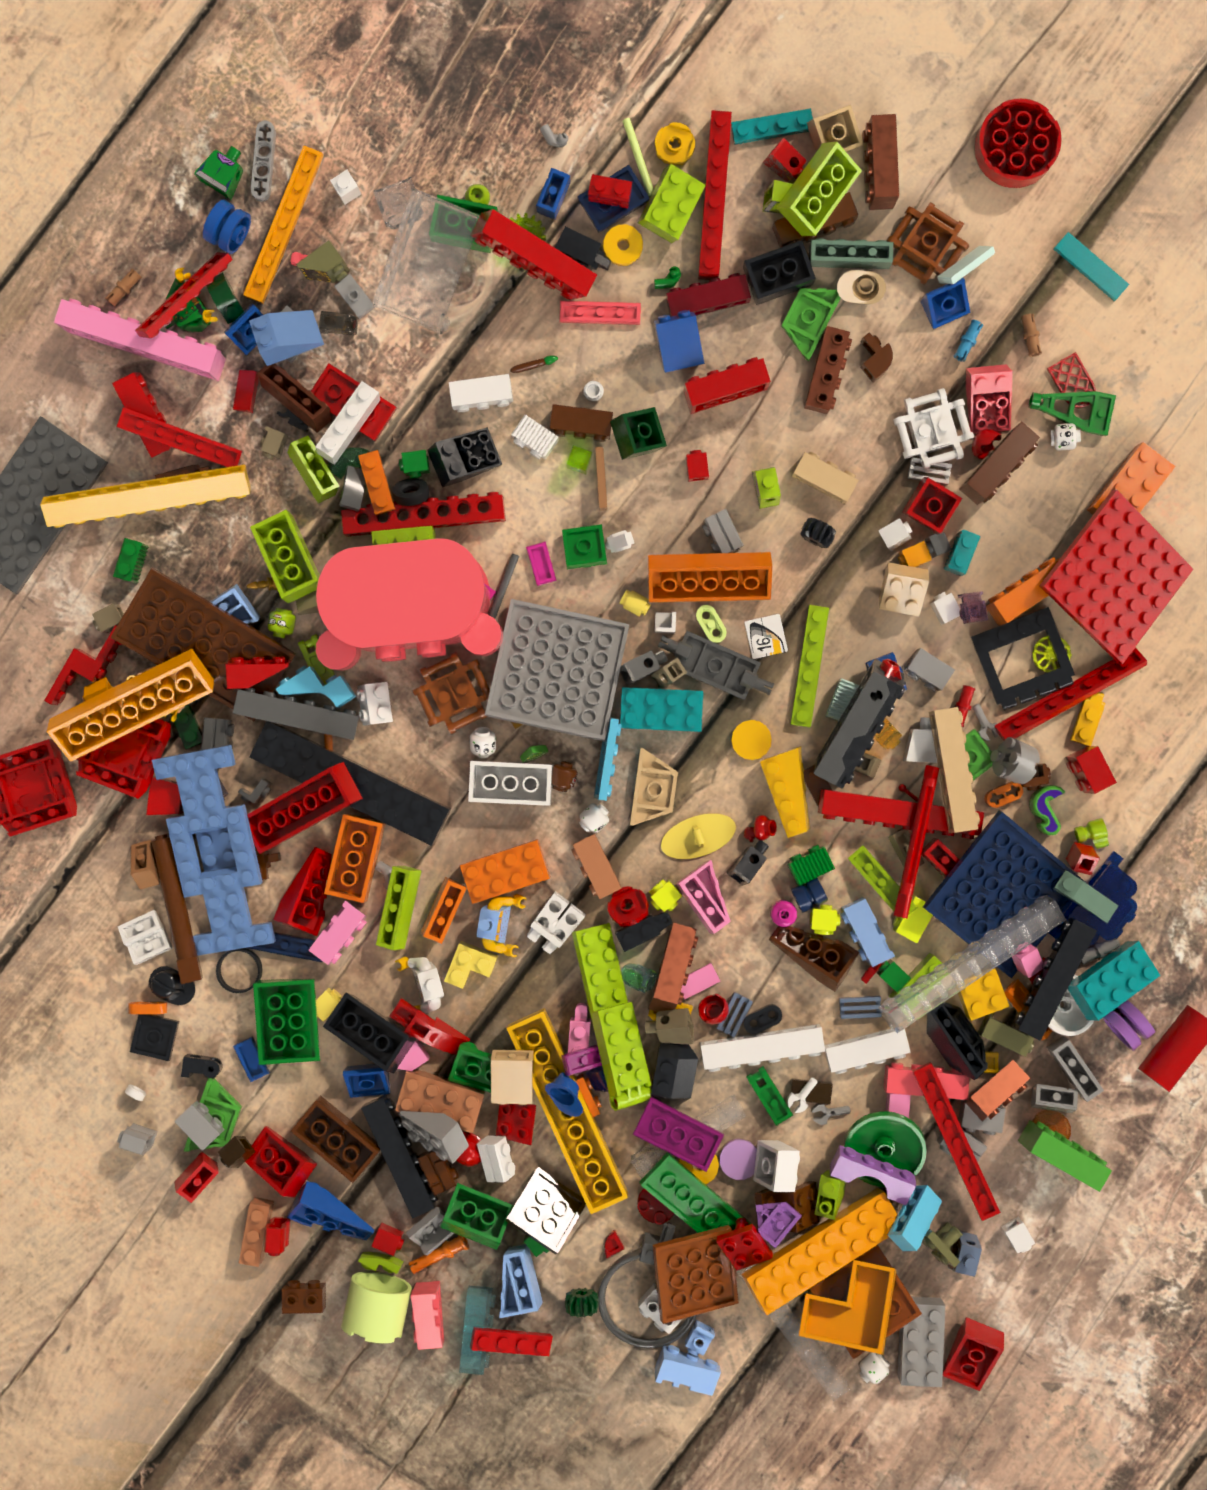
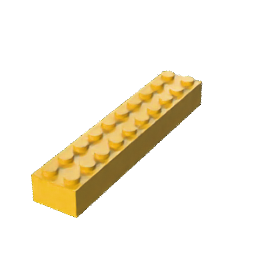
M545 1008L508 1024L506 1029L516 1050L533 1051L532 1086L590 1214L628 1198V1190L580 1089L578 1099L582 1104L583 1113L577 1117L569 1116L560 1111L545 1091L546 1084L552 1083L560 1073H565L561 1056L565 1054V1051ZM575 1074L570 1075L569 1077L576 1082Z

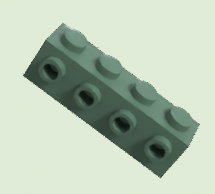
M818 238L811 240L809 261L812 267L890 269L893 263L894 242H887L885 240L875 242L867 240L847 241L845 239L826 240Z

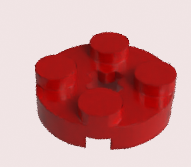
M630 886L622 887L614 892L611 896L610 904L608 902L607 905L608 913L612 920L621 927L635 925L648 916L649 904L642 890L633 889ZM626 903L632 905V907L628 910L624 909L626 907Z

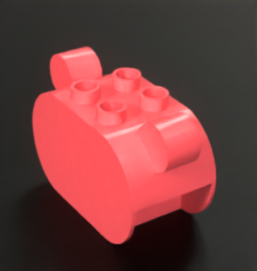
M429 539L353 547L338 552L324 566L317 585V607L320 617L328 629L319 637L316 643L318 660L330 669L345 671L358 663L361 649L375 652L376 660L390 662L406 660L405 649L417 648V655H422L423 658L447 655L446 645L461 642L468 651L475 655L488 656L493 654L500 648L503 642V631L499 623L488 615L490 591L484 585L485 583L489 586L484 570L464 546L449 539Z

